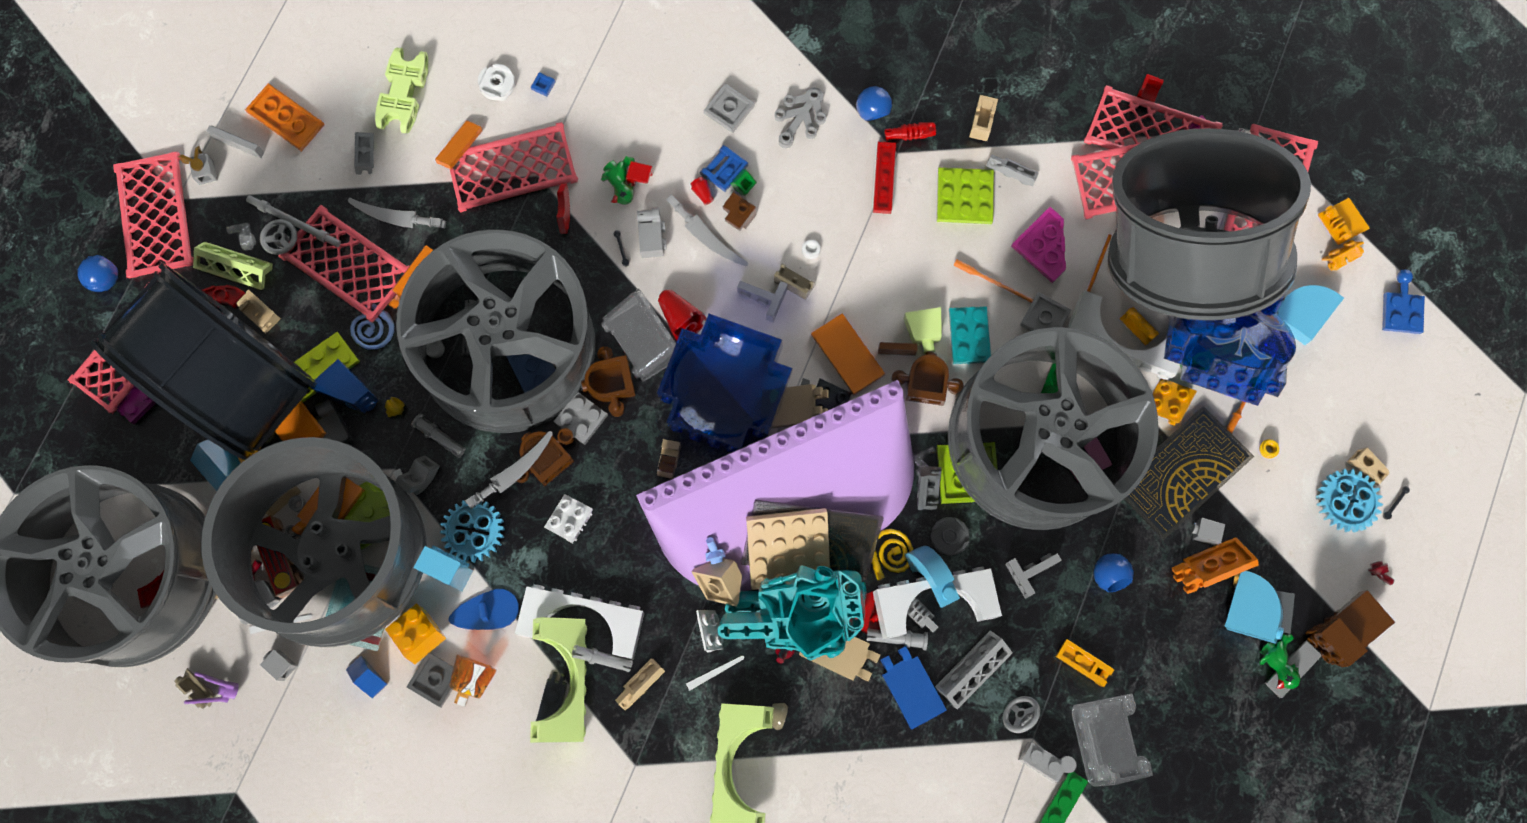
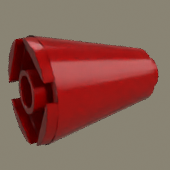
M664 290L659 294L658 303L676 340L682 341L681 338L685 337L688 340L703 328L702 322L703 320L706 321V316L703 312L673 290Z

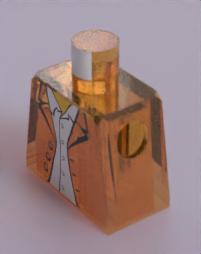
M457 654L450 680V688L458 692L454 703L466 706L469 696L481 698L497 670L490 665Z

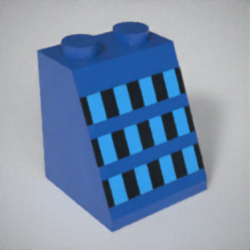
M339 359L315 379L318 383L315 388L310 386L323 398H330L333 402L362 413L371 411L379 401Z

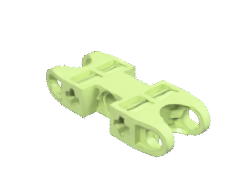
M396 47L389 58L385 72L386 78L392 83L389 94L380 93L376 106L375 121L376 127L383 130L390 121L398 119L401 121V132L408 134L416 121L419 109L418 102L415 98H412L415 87L424 88L428 75V55L426 52L420 51L415 59L405 61L403 60V49Z

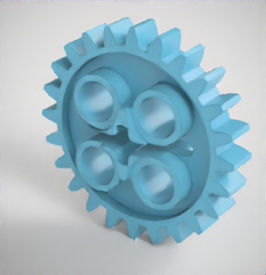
M1343 469L1340 472H1334L1333 475H1328L1326 477L1327 480L1321 482L1324 487H1319L1317 490L1322 494L1316 496V498L1321 499V502L1316 505L1322 506L1323 509L1319 513L1326 514L1323 520L1330 519V526L1337 524V530L1344 527L1345 532L1352 530L1355 533L1359 529L1361 531L1365 530L1366 526L1370 527L1373 525L1372 521L1378 520L1376 515L1382 512L1377 508L1383 506L1382 503L1378 502V499H1381L1383 496L1376 494L1380 488H1373L1375 481L1369 483V475L1362 478L1361 471L1355 474L1354 469L1348 472L1346 469ZM1341 484L1345 486L1346 492L1341 490ZM1359 492L1364 494V500L1360 498ZM1334 502L1339 504V510L1335 508ZM1353 509L1358 512V518L1354 516Z
M462 500L461 507L455 504V511L449 509L450 517L444 516L448 521L447 523H441L445 530L440 531V533L446 535L441 541L448 542L444 548L451 549L449 554H456L459 558L463 556V560L466 562L469 560V557L473 563L476 562V557L483 561V555L490 558L489 551L497 552L494 546L502 545L498 538H504L500 531H504L505 528L499 525L504 520L497 519L501 514L499 512L494 513L496 508L494 506L489 508L488 502L482 505L481 501L476 507L471 509ZM465 515H469V521L465 524H462V517ZM487 518L489 520L488 525L481 527V521ZM456 527L475 528L478 531L489 532V535L472 532L471 534L467 530H458ZM460 534H464V541L457 543V537ZM483 537V545L477 547L476 540Z

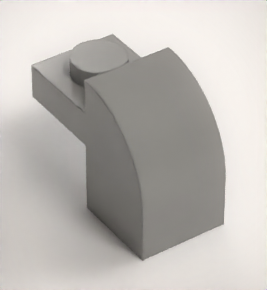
M422 456L415 459L409 472L398 476L395 483L403 491L409 494L414 492L416 495H419L434 479L440 466L427 456Z

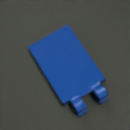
M905 646L898 650L903 661L894 666L889 656L880 661L887 671L882 677L912 730L947 710L918 656L912 659L910 652Z

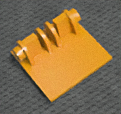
M1350 198L1334 206L1330 205L1325 211L1318 214V217L1337 245L1370 229Z
M1160 379L1153 392L1158 416L1168 419V423L1173 426L1176 423H1180L1197 391L1169 380Z

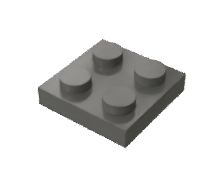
M428 653L408 683L407 688L442 708L463 672L432 653Z

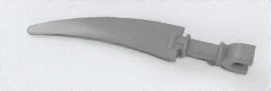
M672 194L666 199L675 208V212H678L685 219V222H688L685 227L700 242L724 258L743 266L748 265L747 261L726 247L706 227L697 214L694 217L693 214H689L683 207V204H680Z
M352 198L348 199L350 204L367 215L393 225L414 228V224L444 229L446 227V221L443 219L419 217V215H416V211L385 209L368 205Z
M549 431L536 446L512 466L490 478L493 482L492 484L489 483V486L479 493L476 492L475 495L465 500L468 506L473 509L481 501L483 502V499L488 495L497 492V489L502 493L520 479L539 458L551 439L552 432Z

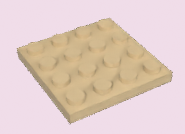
M826 508L746 517L751 590L759 589L761 581L766 578L773 579L797 573L801 565L814 570L819 566L830 568L828 514Z

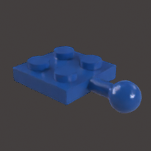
M1404 269L1397 274V281L1400 283V293L1386 292L1383 295V331L1412 334L1424 333L1425 296L1408 294L1409 283L1413 279V274L1409 270Z

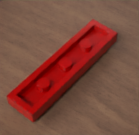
M877 143L873 213H892L896 143Z

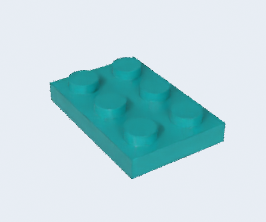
M987 306L949 308L953 364L985 363L991 356Z

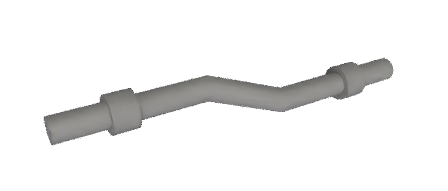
M251 195L246 198V202L256 206L258 210L264 213L268 212L290 222L294 226L314 235L317 240L323 243L327 242L335 247H339L341 244L340 240L330 236L328 232L322 229L318 230L272 207L265 200L260 201Z

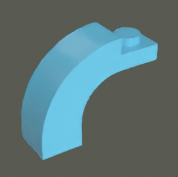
M920 546L904 554L912 572H919L926 578L940 607H945L960 599L952 582L955 580L943 559L932 548Z

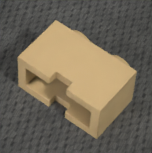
M980 95L970 138L983 141L988 140L998 99Z

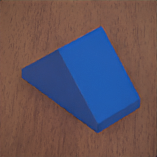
M362 655L346 669L352 682L371 698H374L388 685Z

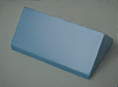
M210 440L197 443L190 459L216 491L230 473L241 464L237 456L222 449Z

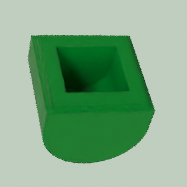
M742 169L731 182V186L739 194L746 196L757 182L747 170Z

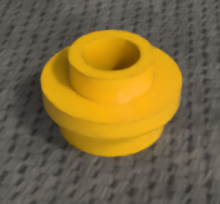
M1267 439L1260 444L1259 451L1263 457L1272 459L1279 454V445L1274 440ZM1266 446L1271 448V452L1266 450Z

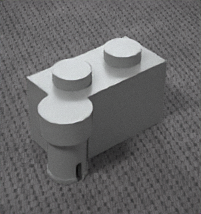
M659 207L652 208V210L637 211L641 257L664 256L663 250H667L666 238L663 239L662 232H666L665 221H661Z
M1033 742L1027 743L1018 759L1052 782L1057 783L1064 772L1071 773L1076 769V762L1072 757L1064 756L1058 759Z

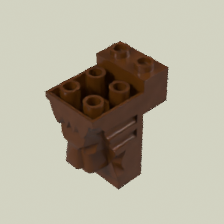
M1365 590L1356 594L1341 609L1335 611L1334 616L1324 619V623L1314 626L1306 631L1305 634L1308 636L1309 643L1319 649L1322 653V658L1331 665L1336 664L1342 668L1351 666L1368 651L1365 647L1391 627L1395 621L1371 593Z

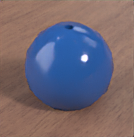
M877 86L868 87L858 96L856 102L857 111L865 121L884 117L891 112L892 99L883 88Z
M88 256L78 267V279L90 291H108L118 280V269L103 256Z
M1110 553L1102 556L1096 562L1093 575L1095 582L1101 589L1107 592H1116L1127 587L1132 582L1134 571L1126 557Z

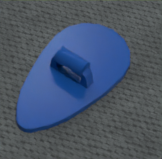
M504 589L491 590L461 604L449 616V622L456 627L467 630L504 628L511 625L519 613V603L510 591Z

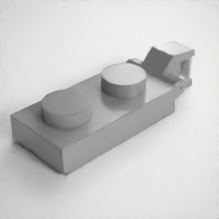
M991 155L986 165L991 170L1002 172L1006 177H1013L1024 185L1033 186L1039 174L1037 171L1008 158L1004 160L995 155Z

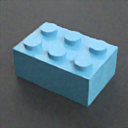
M433 545L431 548L424 547L414 566L415 569L462 592L473 573V570L468 568L469 563Z

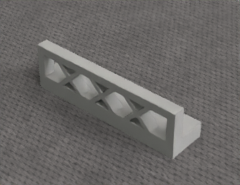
M989 631L935 688L949 700L954 708L958 709L1012 654V651L1002 638ZM1003 648L1004 652L999 657H996L997 652ZM986 663H989V667L985 671H982L983 666ZM975 677V682L972 685H968L969 680ZM961 691V696L955 701L953 697Z

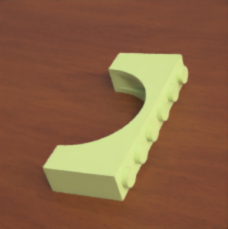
M547 617L533 619L532 639L544 641L561 653L569 669L570 686L564 703L553 715L540 721L531 722L530 743L584 742L586 734L584 726V716L586 714L584 696L586 695L585 675L587 668L585 660L572 658V650L575 645L587 648L585 645V635L587 633L585 619Z
M721 704L719 711L720 726L717 733L718 750L715 755L717 762L714 773V792L712 795L713 809L710 823H765L766 813L752 809L737 794L732 779V762L737 748L747 736L761 729L772 728L773 707Z

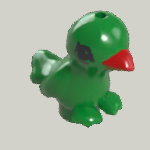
M626 156L618 164L612 160L603 168L602 182L608 180L614 187V196L611 203L627 205L633 199L634 187L631 186L632 183L628 185L625 183L627 168L630 166L631 161L635 162V159Z
M1284 634L1276 645L1268 642L1260 651L1263 657L1259 664L1263 665L1267 662L1277 672V689H1294L1300 683L1299 668L1295 667V663L1291 666L1288 664L1286 647L1294 639L1293 635Z

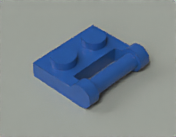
M723 145L716 157L699 173L726 192L731 186V182L742 169L748 167V162ZM724 157H728L727 161L720 167V169L715 174H712L711 172L724 159Z

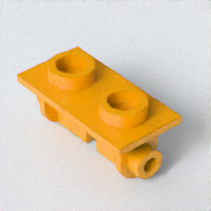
M1350 240L1344 243L1342 248L1329 251L1328 255L1322 258V260L1329 261L1328 268L1331 271L1338 270L1347 265L1345 257L1348 262H1352L1362 256L1364 250L1359 246L1364 244V242Z
M1134 307L1128 309L1119 318L1145 346L1159 335L1156 329Z

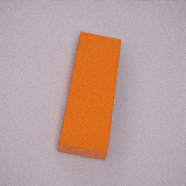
M466 120L435 158L436 163L452 169L483 131L482 127Z

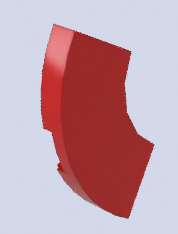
M561 184L557 191L558 213L556 218L560 233L566 234L570 223V198L568 185Z
M231 285L210 286L202 290L221 305H229L234 309L238 306L237 302L246 294L241 289Z

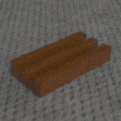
M880 342L878 346V354L916 356L918 351V344Z

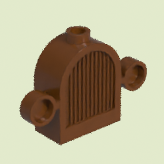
M602 347L597 353L600 361L595 362L588 368L585 380L581 381L583 392L589 391L590 395L598 401L611 402L609 405L610 413L615 417H619L625 411V407L619 399L636 396L629 362L626 355L613 358L612 350L609 347Z
M926 352V355L917 358L912 364L909 374L902 370H896L891 377V381L898 380L900 386H903L906 382L908 383L906 401L944 406L946 402L947 388L951 394L957 395L964 387L963 381L959 378L948 380V367L937 356V353Z
M568 428L561 429L558 432V440L552 436L539 458L517 482H526L529 479V474L533 473L545 487L574 461L562 446L573 442L574 435L572 431ZM526 433L522 437L523 441L520 446L521 458L536 446L547 433Z

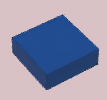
M539 72L531 85V90L548 97L556 81Z

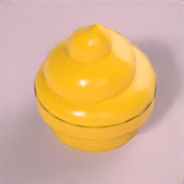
M391 397L385 403L386 414L388 417L402 414L405 404L401 400Z

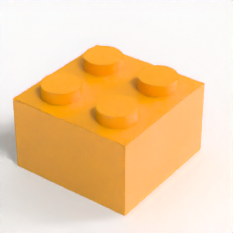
M417 603L385 628L402 655L413 664L418 663L446 639L429 613Z

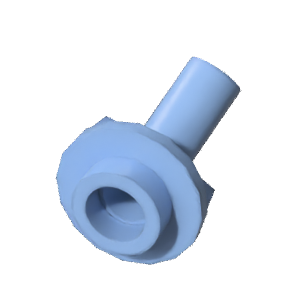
M712 537L707 538L706 543L710 552L705 553L706 561H710L711 564L723 562L722 558L726 557L724 550H718Z

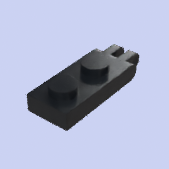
M554 671L552 678L547 679L536 721L548 718L562 706L567 688V683L564 682L566 674L561 673L560 679L557 681L558 672Z

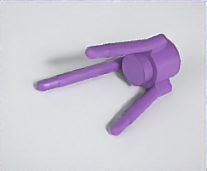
M195 672V676L219 685L218 694L221 697L185 700L184 704L228 703L229 698L235 699L239 684Z

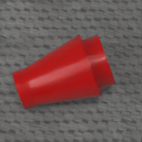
M702 176L690 183L692 186L691 190L704 205L714 201L707 179L704 180Z

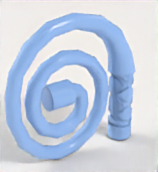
M375 303L372 304V311L377 307ZM383 310L379 314L389 326L387 338L382 343L369 346L361 342L355 335V325L359 320L366 318L364 314L357 316L352 321L350 331L354 341L359 346L368 350L384 347L391 340L395 328L393 319L388 312ZM379 317L376 321L380 328L374 338H366L361 332L362 327L368 324L371 327H368L364 334L371 337L375 329L373 322L365 320L358 325L357 334L361 340L370 343L381 338L384 326Z

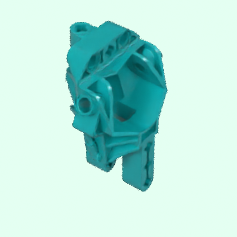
M801 565L797 573L784 577L764 579L761 581L759 591H740L737 606L726 604V613L720 620L718 634L724 639H765L767 648L800 651L809 661L823 655L834 658L845 650L846 641L853 639L864 626L865 600L867 596L866 583L862 582L861 575L856 571H832L825 566H819L814 570Z

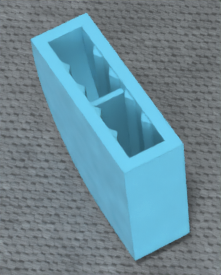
M1318 285L1303 286L1292 291L1280 303L1276 302L1269 310L1272 313L1268 319L1276 325H1282L1284 322L1289 331L1287 333L1306 345L1313 340L1344 297L1327 287Z
M1249 571L1241 572L1225 627L1227 630L1276 644L1277 639L1281 640L1284 628L1281 627L1283 620L1281 601L1274 588L1264 578Z

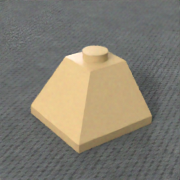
M722 558L723 562L716 564L708 562L691 571L707 600L732 606L738 605L742 574L735 561Z

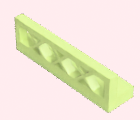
M207 242L194 247L193 268L260 290L264 289L265 275L272 271V263ZM200 257L205 258L209 265L200 264ZM215 263H222L226 271L219 270ZM232 269H239L243 276H237ZM249 274L259 275V281H253Z

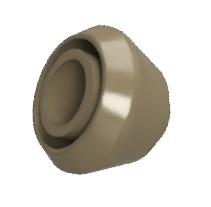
M786 703L772 704L774 708L772 727L776 730L782 729L788 712Z

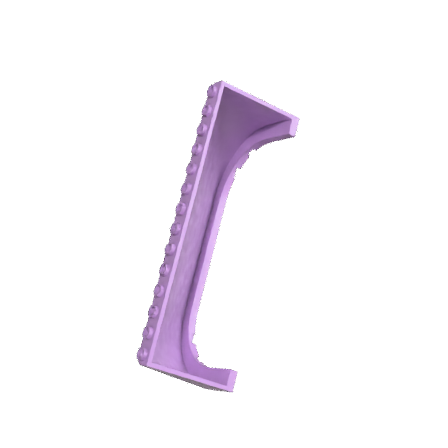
M896 380L636 495L654 535L670 564L686 579L698 585L691 571L710 562L706 561L705 553L710 552L706 539L712 537L718 550H724L726 557H723V559H731L737 563L742 574L740 591L751 590L749 560H746L748 549L746 517L755 516L758 503L807 510L826 508L827 512L876 518L879 521L875 535L884 530L904 508L911 493L914 480V458L903 390L899 381Z

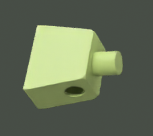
M941 307L906 312L903 319L912 343L922 345L924 354L926 352H935L934 343L940 342L942 336Z

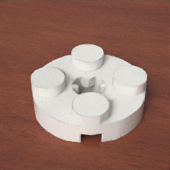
M493 64V67L488 69L486 67L480 72L478 85L481 93L488 99L504 101L513 92L515 79L508 67L501 64ZM500 79V84L494 85L493 80Z

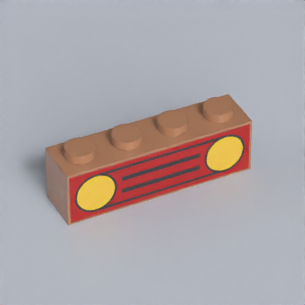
M269 515L262 519V523L279 531L284 529L279 518L277 519ZM256 545L275 596L279 598L288 596L304 580L302 574L297 571L296 566L283 553Z

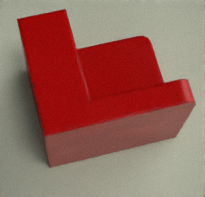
M1147 74L1136 97L1155 102L1164 80Z
M631 161L626 176L627 184L632 183L631 186L634 187L636 182L647 184L650 176H653L654 173L652 166Z

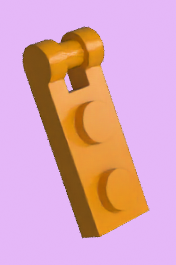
M1068 639L1064 641L1055 656L1101 687H1105L1107 684L1106 679L1114 672L1113 668ZM1097 668L1102 670L1099 676L1095 674Z

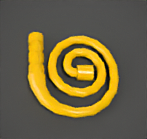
M886 529L874 535L869 558L877 580L885 578L876 553L878 539L885 534H897L905 540L909 552L913 550L908 537L899 530ZM898 539L885 541L879 551V558L883 566L891 572L900 573L906 571L910 567L908 562L902 568H893L886 563L883 555L887 545L897 543L902 548V558L898 561L892 559V555L901 554L899 546L891 548L887 557L891 564H903L906 560L904 554L908 553L905 544Z

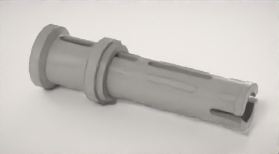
M423 413L418 414L411 423L412 428H417L424 433L426 438H432L457 458L464 454L466 448L442 432L435 422L432 423L426 419Z
M870 628L867 630V641L901 644L907 648L918 647L923 650L927 649L928 632L920 634L912 633L911 630L906 631L907 634L903 636L883 639L881 630Z

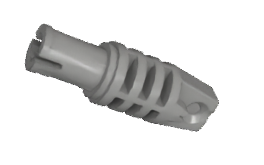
M914 598L907 614L921 628L926 625L934 632L938 628L931 620L934 615L918 599Z

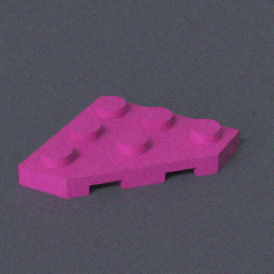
M1049 207L1012 243L1011 247L1053 284L1066 270L1065 236L1063 230L1064 219Z

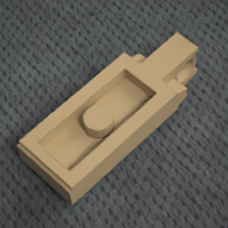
M653 658L650 659L623 686L625 688L623 693L615 701L624 710L628 709L665 672L664 669Z

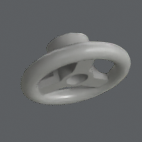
M281 219L273 220L266 224L260 234L262 247L274 255L287 253L294 247L297 241V231L294 225ZM279 225L277 232L266 237L267 232L272 227ZM286 227L291 231V240L285 233ZM274 242L281 249H273L267 243Z
M1028 696L1013 699L1003 712L1005 727L1014 733L1030 730L1040 717L1038 702ZM1027 702L1033 707L1024 709L1019 708L1017 704ZM1011 710L1015 712L1016 720L1014 725H1011L1009 722Z

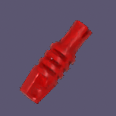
M928 122L903 124L898 128L885 129L886 141L892 139L916 140L936 135L935 123Z

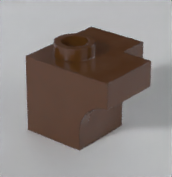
M734 192L722 206L723 210L728 213L725 217V222L739 231L742 228L746 229L756 216V207Z

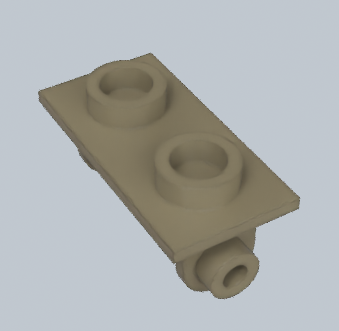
M188 668L183 678L179 676L174 680L175 686L184 695L190 691L192 692L188 696L190 700L215 697L212 689L207 687ZM212 702L197 703L195 705L197 708L204 709L206 706L210 707Z

